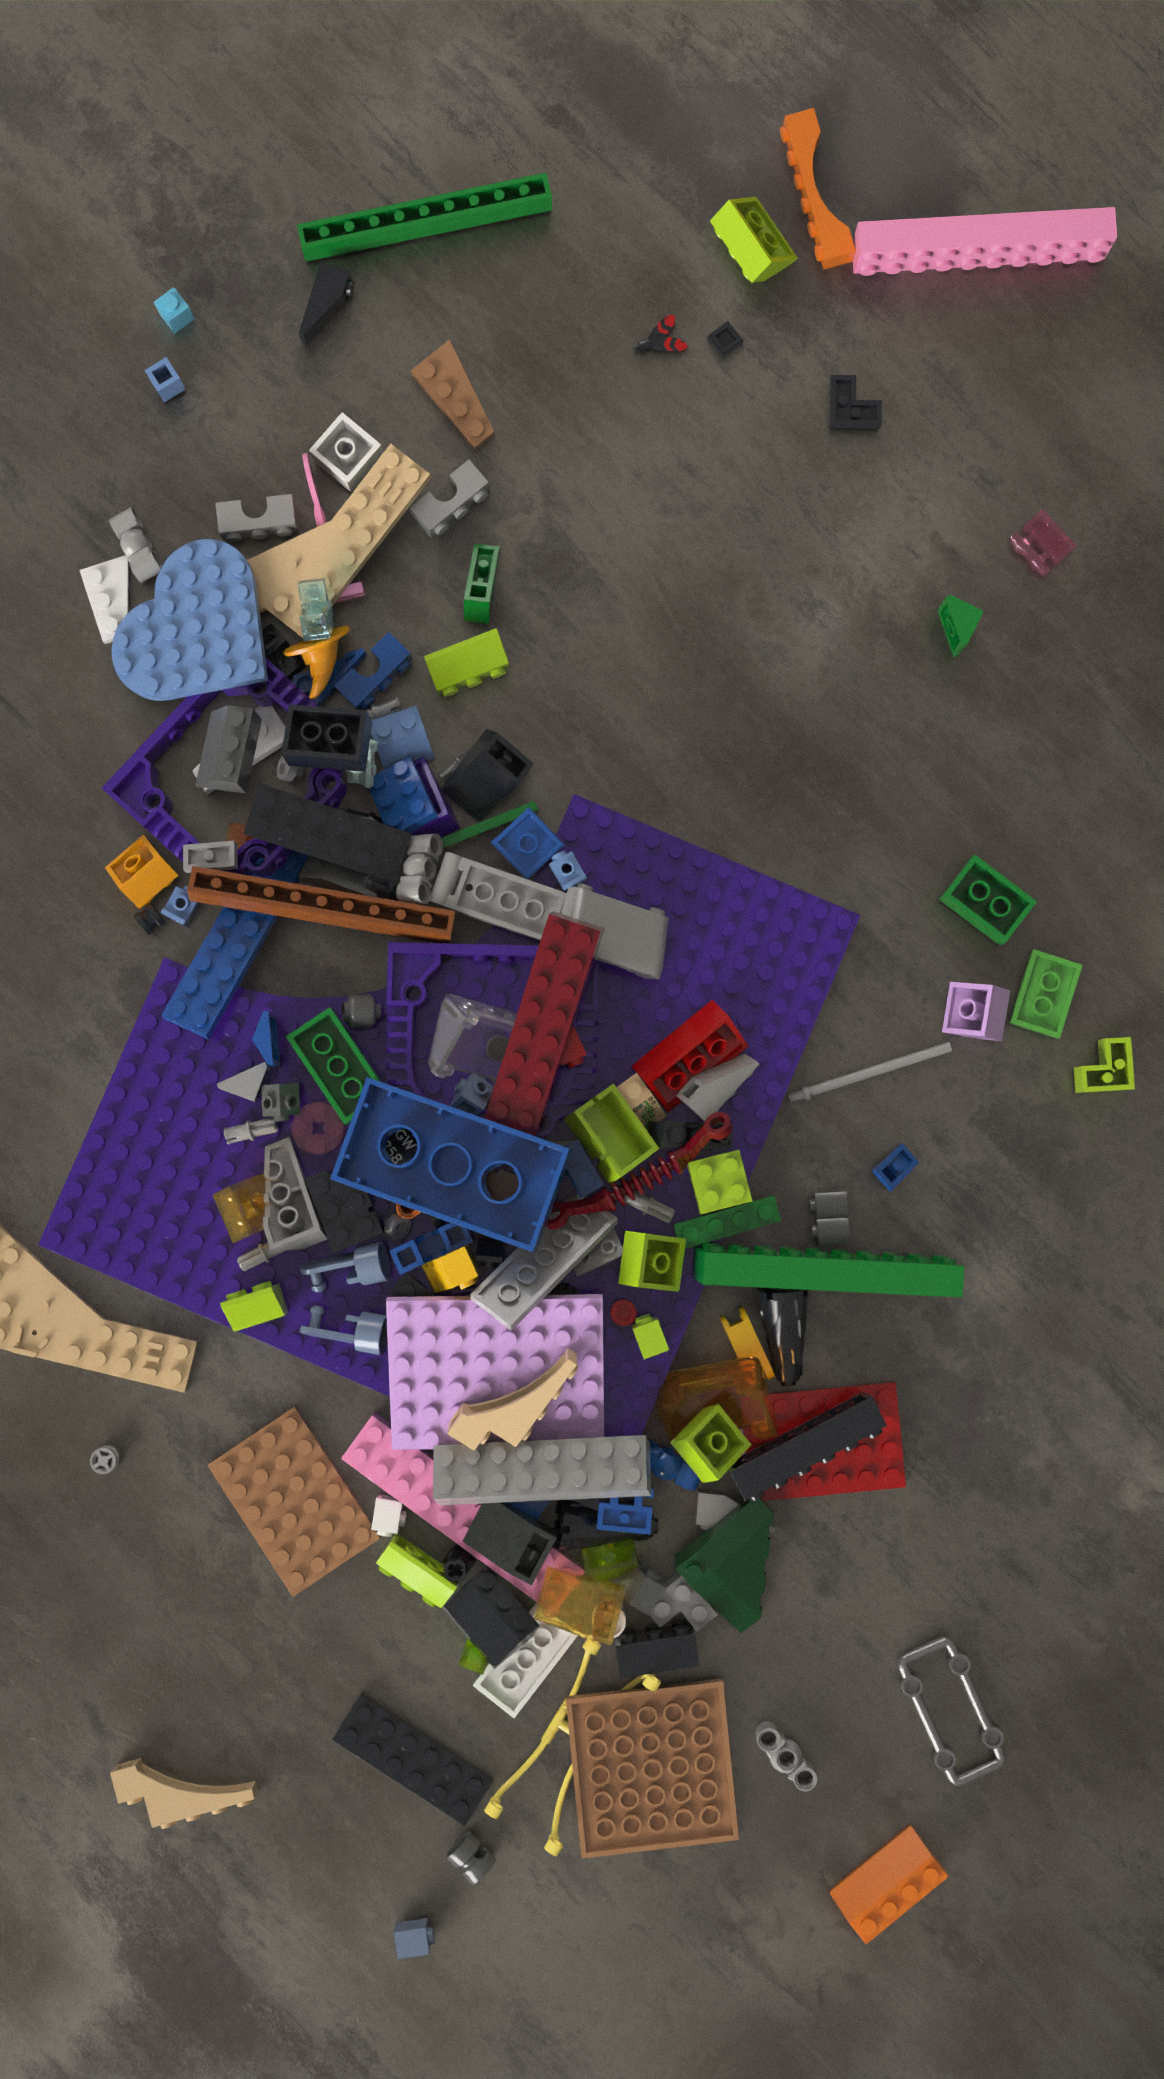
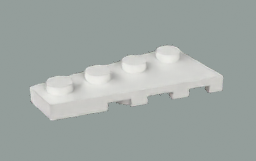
M272 705L269 707L258 706L255 709L262 722L252 766L283 746L286 726ZM200 764L192 771L196 778ZM203 788L204 791L207 793V795H208L209 793H211L212 791L216 790V789Z

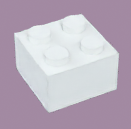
M342 412L310 448L309 453L313 462L352 493L383 454V449L379 442Z

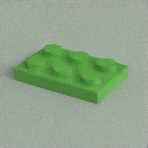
M1032 949L1009 1024L1060 1039L1083 965Z

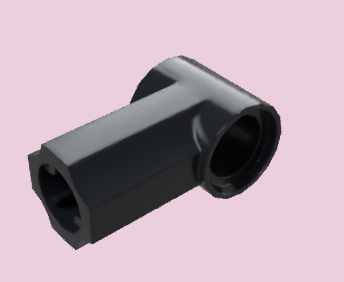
M456 1543L442 1561L445 1564V1578L450 1582L462 1581L477 1559Z

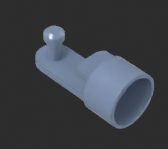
M381 1241L356 1246L354 1252L312 1260L301 1265L299 1268L302 1275H310L312 1291L317 1293L324 1291L326 1288V1283L322 1280L320 1272L355 1265V1269L350 1271L346 1277L348 1284L360 1282L365 1286L388 1281L391 1277L389 1255L384 1243Z
M313 1306L310 1310L312 1315L309 1327H300L299 1332L302 1334L352 1343L356 1351L383 1355L388 1344L387 1315L363 1311L360 1317L346 1315V1322L357 1325L355 1335L319 1329L322 1316L325 1315V1309L320 1306Z

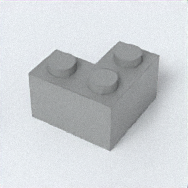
M676 1572L663 1583L666 1590L650 1614L657 1625L662 1627L681 1611L697 1632L718 1615L717 1611L686 1582L679 1572Z

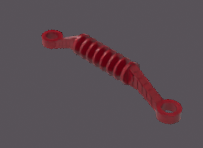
M723 1112L711 1114L705 1120L703 1127L685 1146L679 1148V1150L667 1152L669 1161L666 1162L659 1156L658 1167L650 1161L649 1172L642 1166L639 1167L641 1176L638 1177L633 1172H630L631 1181L628 1182L624 1177H621V1187L612 1182V1192L603 1187L601 1188L602 1191L590 1198L562 1203L554 1202L550 1215L554 1212H560V1214L554 1219H548L546 1227L551 1230L561 1228L566 1224L569 1216L576 1214H589L590 1212L596 1213L597 1211L603 1212L604 1210H613L614 1212L617 1210L616 1201L625 1206V1196H628L633 1201L635 1200L634 1191L637 1190L642 1196L645 1195L643 1186L646 1185L651 1191L654 1190V1180L662 1186L663 1175L670 1181L673 1180L672 1170L682 1175V1171L687 1167L688 1162H691L696 1157V1154L704 1148L710 1139L720 1140L730 1135L733 1129L730 1117ZM717 1123H725L721 1128L713 1129Z

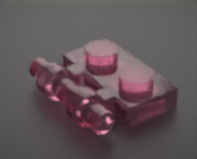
M1043 509L1022 527L1023 531L1028 535L1026 538L1022 539L1016 532L1009 539L1015 546L1014 550L1018 554L1022 553L1031 563L1029 566L1034 571L1037 570L1043 577L1051 571L1045 564L1048 559L1057 565L1077 547ZM1034 542L1043 551L1040 556L1030 548L1029 545Z

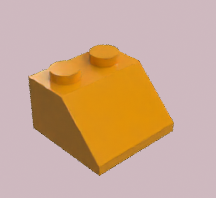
M144 834L105 867L119 889L139 909L145 904L150 903L156 894L164 887H168L178 876L170 863Z

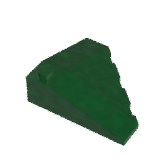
M762 1498L755 1501L746 1500L675 1554V1569L740 1633L761 1619L762 1616L760 1602L761 1594L765 1591L766 1572H764L765 1560L769 1557L771 1540L768 1534L774 1515Z

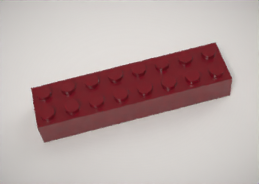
M555 911L548 915L484 1119L536 1136L540 1131L605 928Z

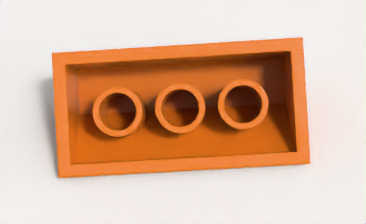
M909 1825L830 1889L829 1893L849 1924L863 1942L867 1944L949 1876L941 1862L914 1828Z

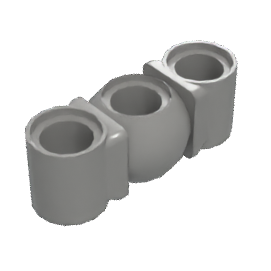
M130 507L110 518V525L117 538L120 539L121 548L127 556L131 570L138 581L142 583L157 575L162 564L156 552L152 550L153 545L145 533L143 523L134 508Z
M438 834L412 835L410 837L407 851L409 857L403 865L404 876H401V882L396 890L398 901L418 905L429 902L433 887L430 882L436 875L435 863L439 862V856L443 849L442 840Z
M764 1721L758 1724L755 1730L756 1740L760 1749L765 1751L770 1758L772 1766L777 1771L786 1773L787 1777L794 1782L799 1790L805 1792L812 1790L817 1784V1775L813 1765L806 1761L802 1755L800 1746L793 1740L786 1739L785 1735L779 1732L776 1725L772 1722ZM773 1732L775 1735L771 1741L766 1742L761 1739L763 1733ZM784 1751L793 1753L788 1761L779 1759ZM809 1771L811 1775L807 1780H799L797 1778L799 1773Z

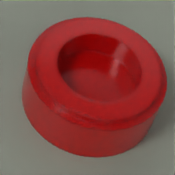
M620 1299L612 1305L610 1315L615 1324L628 1326L634 1322L637 1311L631 1301Z

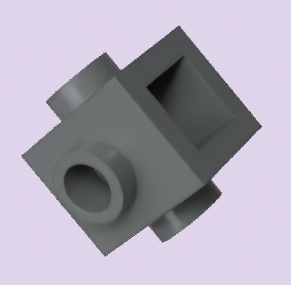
M299 1083L261 1085L263 1117L274 1116V1121H289L290 1115H300Z

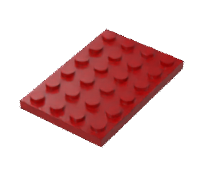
M896 1382L740 1396L743 1435L751 1443V1446L745 1453L863 1391L873 1397L887 1424L886 1427L882 1428L883 1432L872 1439L865 1437L858 1441L859 1445L849 1451L842 1449L835 1453L836 1457L833 1460L824 1464L818 1462L811 1466L812 1470L802 1476L795 1474L787 1478L789 1482L777 1489H774L772 1486L765 1490V1495L761 1497L763 1501L906 1487Z

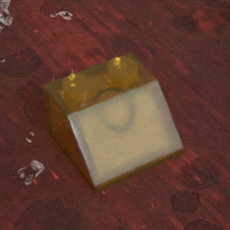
M264 1173L228 1186L213 1194L232 1243L264 1231L265 1203L263 1201L266 1181Z

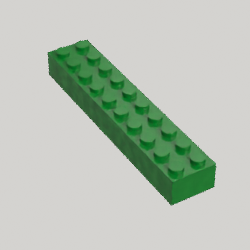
M703 1243L702 1247H695L693 1279L703 1285L963 1298L965 1266L956 1263V1259L948 1258L945 1255H932L931 1259L930 1257H924L922 1254L907 1253V1258H905V1256L892 1252H882V1256L872 1254L870 1251H856V1255H854V1253L838 1249H831V1254H828V1252L816 1248H806L804 1253L793 1247H780V1251H776V1249H771L770 1246L754 1245V1250H750V1248L740 1244H728V1248H724V1246H718L717 1243Z

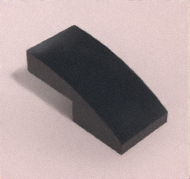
M272 623L262 630L265 656L291 680L294 675H297L307 665H305L304 660L299 654L294 656L284 655L285 649L291 645Z

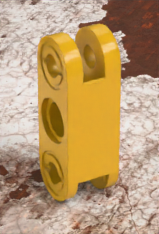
M740 1306L738 1307L740 1320L730 1324L724 1314L719 1316L746 1378L751 1388L759 1385L753 1370L762 1367L768 1380L774 1378L775 1374L744 1307Z

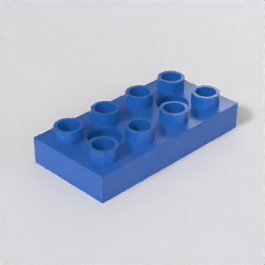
M367 1077L330 1179L519 1248L537 1252L573 1150ZM401 1129H408L413 1133L412 1135L417 1141V1151L410 1161L397 1165L388 1156L386 1144L393 1133L401 1131ZM502 1164H507L514 1169L513 1171L517 1175L519 1186L515 1194L503 1199V1201H497L491 1197L487 1189L486 1178L493 1169L501 1167Z

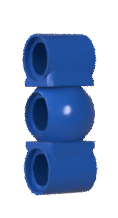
M648 1439L650 1442V1473L652 1471L655 1476L663 1480L669 1481L674 1479V1484H678L685 1489L696 1490L700 1479L676 1450L669 1447L660 1448L658 1443Z

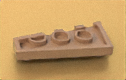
M449 339L410 372L476 451L495 434Z

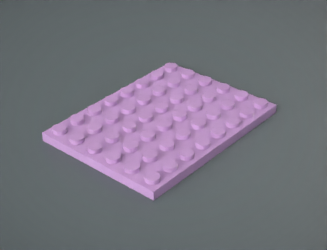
M602 1294L546 1295L512 1331L473 1302L471 1296L387 1297L392 1450L434 1449V1445L462 1444L449 1436L447 1431L449 1421L463 1402L468 1405L477 1404L515 1392L544 1374L568 1348L577 1353L578 1369L571 1379L567 1378L562 1384L563 1389L556 1400L551 1399L548 1403V1409L544 1417L540 1421L536 1419L532 1425V1432L525 1441L604 1437ZM491 1432L485 1443L507 1441Z

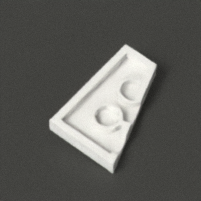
M126 555L79 570L102 640L105 644L113 642L119 624L130 612V565Z

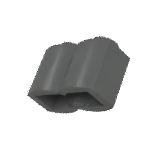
M846 1191L814 1193V1199H809L810 1215L815 1214V1225H811L812 1241L817 1240L818 1246L850 1244Z

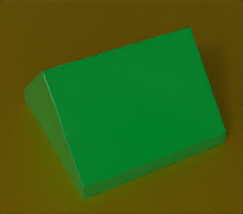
M949 595L941 603L938 613L953 657H957L968 644L984 611Z

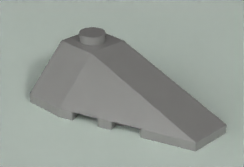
M288 1137L265 1146L264 1177L266 1181L263 1201L265 1203L263 1228L270 1250L305 1249L327 1240V1235L304 1178L306 1177L291 1138Z

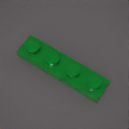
M771 1195L672 1225L676 1238L686 1239L685 1249L776 1223L781 1221L775 1196Z

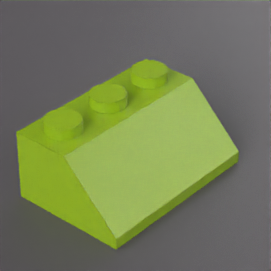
M757 197L729 199L710 220L715 228L716 235L724 241L729 249V254L733 259L737 260L743 269V275L751 283L766 281L798 259Z
M497 628L424 656L438 696L444 695V697L456 694L458 689L464 686H468V688L475 687L482 683V679L491 676L493 679L506 674V670L510 669Z
M398 1533L394 1534L376 1562L379 1565L378 1569L388 1577L394 1575L401 1580L400 1584L402 1587L410 1592L417 1591L423 1596L422 1600L431 1607L437 1605L442 1608L458 1587L459 1581L450 1582L445 1578L443 1564Z

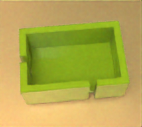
M614 1083L564 1118V1121L576 1138H578L591 1159L597 1158L599 1160L595 1165L609 1184L624 1176L660 1149Z

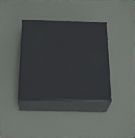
M729 321L709 334L707 338L722 359L743 344V339Z

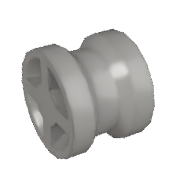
M105 1445L95 1450L90 1458L92 1469L99 1474L111 1472L120 1463V1453L111 1445Z

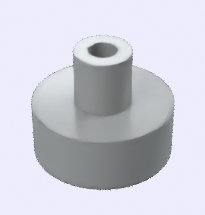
M282 756L277 765V777L280 780L291 782L295 776H302L303 767L288 766Z
M398 1212L391 1216H386L383 1220L385 1234L395 1241L402 1240L410 1231L411 1220L401 1217Z

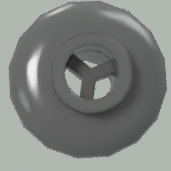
M350 995L346 1001L342 1002V1021L347 1022V1025L352 1029L372 1028L375 1025L376 1019L381 1018V1005L375 1002L372 995Z

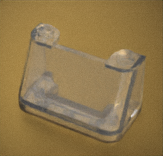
M446 994L441 1003L428 1061L431 1067L430 1071L441 1078L452 1076L454 1070L469 1074L474 1072L478 1076L490 1079L495 1086L502 1062L494 1061L488 1057L486 1044L495 1035H503L509 1039L517 1014L453 994Z

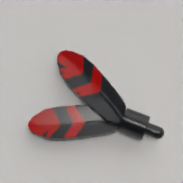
M668 315L656 325L648 339L638 342V345L632 349L634 352L638 350L643 352L652 348L659 351L679 353L686 350L688 346L681 339L665 337L675 324V316Z

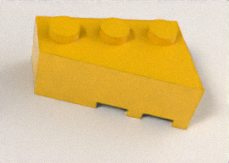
M470 1244L421 1265L434 1294L458 1285L461 1290L469 1287L479 1280L478 1276L482 1272L478 1262L475 1261V1255Z

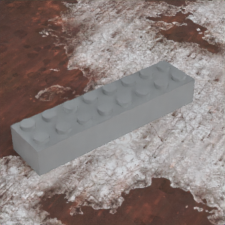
M646 1435L520 1441L516 1447L508 1442L484 1443L483 1445L479 1443L475 1450L470 1449L464 1444L434 1445L433 1500L439 1505L651 1496L650 1442Z

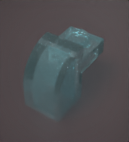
M325 578L299 581L297 585L302 606L299 619L304 641L329 639L333 631V611L331 600L328 599Z

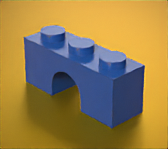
M390 632L371 649L373 656L380 662L379 669L374 675L369 677L361 676L351 668L334 685L337 692L356 710L368 709L374 703V697L380 691L385 692L393 684L392 679L398 673L403 674L412 664L410 662L412 660L411 653Z
M448 1223L389 1251L401 1275L475 1240L469 1229Z

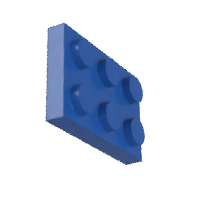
M410 755L374 775L373 786L369 790L384 825L411 833L438 817L415 762Z

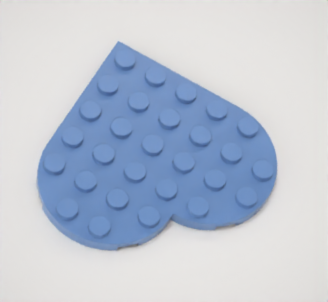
M196 540L178 548L164 562L155 583V599L143 602L132 609L119 624L113 638V665L120 680L130 690L146 699L165 701L268 681L255 575L247 559L236 548L219 540Z

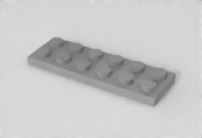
M575 1191L565 1202L577 1201L580 1197ZM604 1210L603 1212L597 1211L596 1213L590 1212L589 1214L583 1213L581 1215L569 1216L566 1224L558 1229L551 1230L546 1227L537 1252H531L518 1247L470 1294L471 1300L512 1331L618 1224V1218L609 1211ZM560 1212L552 1213L549 1219L556 1218Z

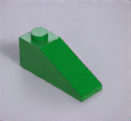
M474 543L464 596L463 621L489 624L499 546Z

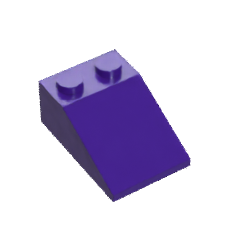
M423 756L414 762L438 817L411 832V836L438 834L442 838L456 831L460 826L446 796L440 791L441 787Z

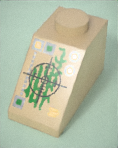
M637 1073L616 1087L646 1130H648L649 1121H661L667 1117Z

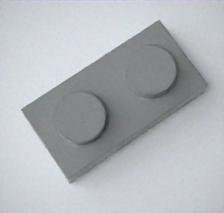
M235 841L183 845V870L186 873H191L192 866L214 870L238 869L237 843Z

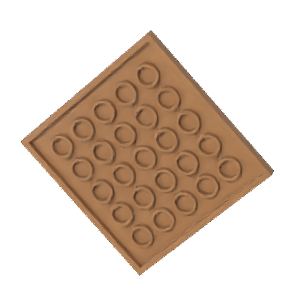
M722 1678L660 1685L656 1692L642 1687L565 1696L581 1859L739 1840Z

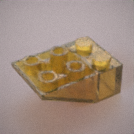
M547 1566L534 1619L585 1639L612 1645L625 1595V1586Z

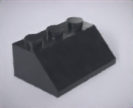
M488 1566L468 1580L443 1607L445 1612L494 1669L528 1642L540 1626Z

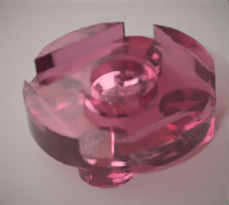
M314 1102L303 1106L300 1109V1115H295L291 1125L295 1142L308 1153H329L336 1149L344 1138V1123L332 1105L327 1103ZM314 1122L318 1124L324 1122V1134H313L314 1127L312 1124Z

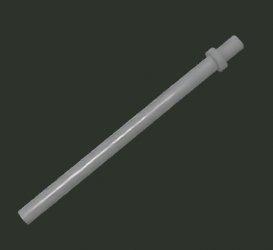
M946 1042L809 1087L807 1085L801 1086L800 1090L787 1093V1097L790 1103L802 1099L808 1101L811 1100L812 1096L952 1052L950 1043Z

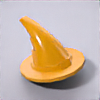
M344 625L325 630L285 649V656L301 654L305 665H309L310 674L313 678L310 699H316L326 688L336 662L338 641L340 637L351 630L350 626Z

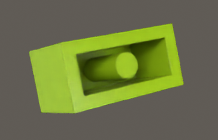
M650 1313L635 1318L636 1323L632 1324V1329L644 1359L669 1350L656 1316L651 1317Z

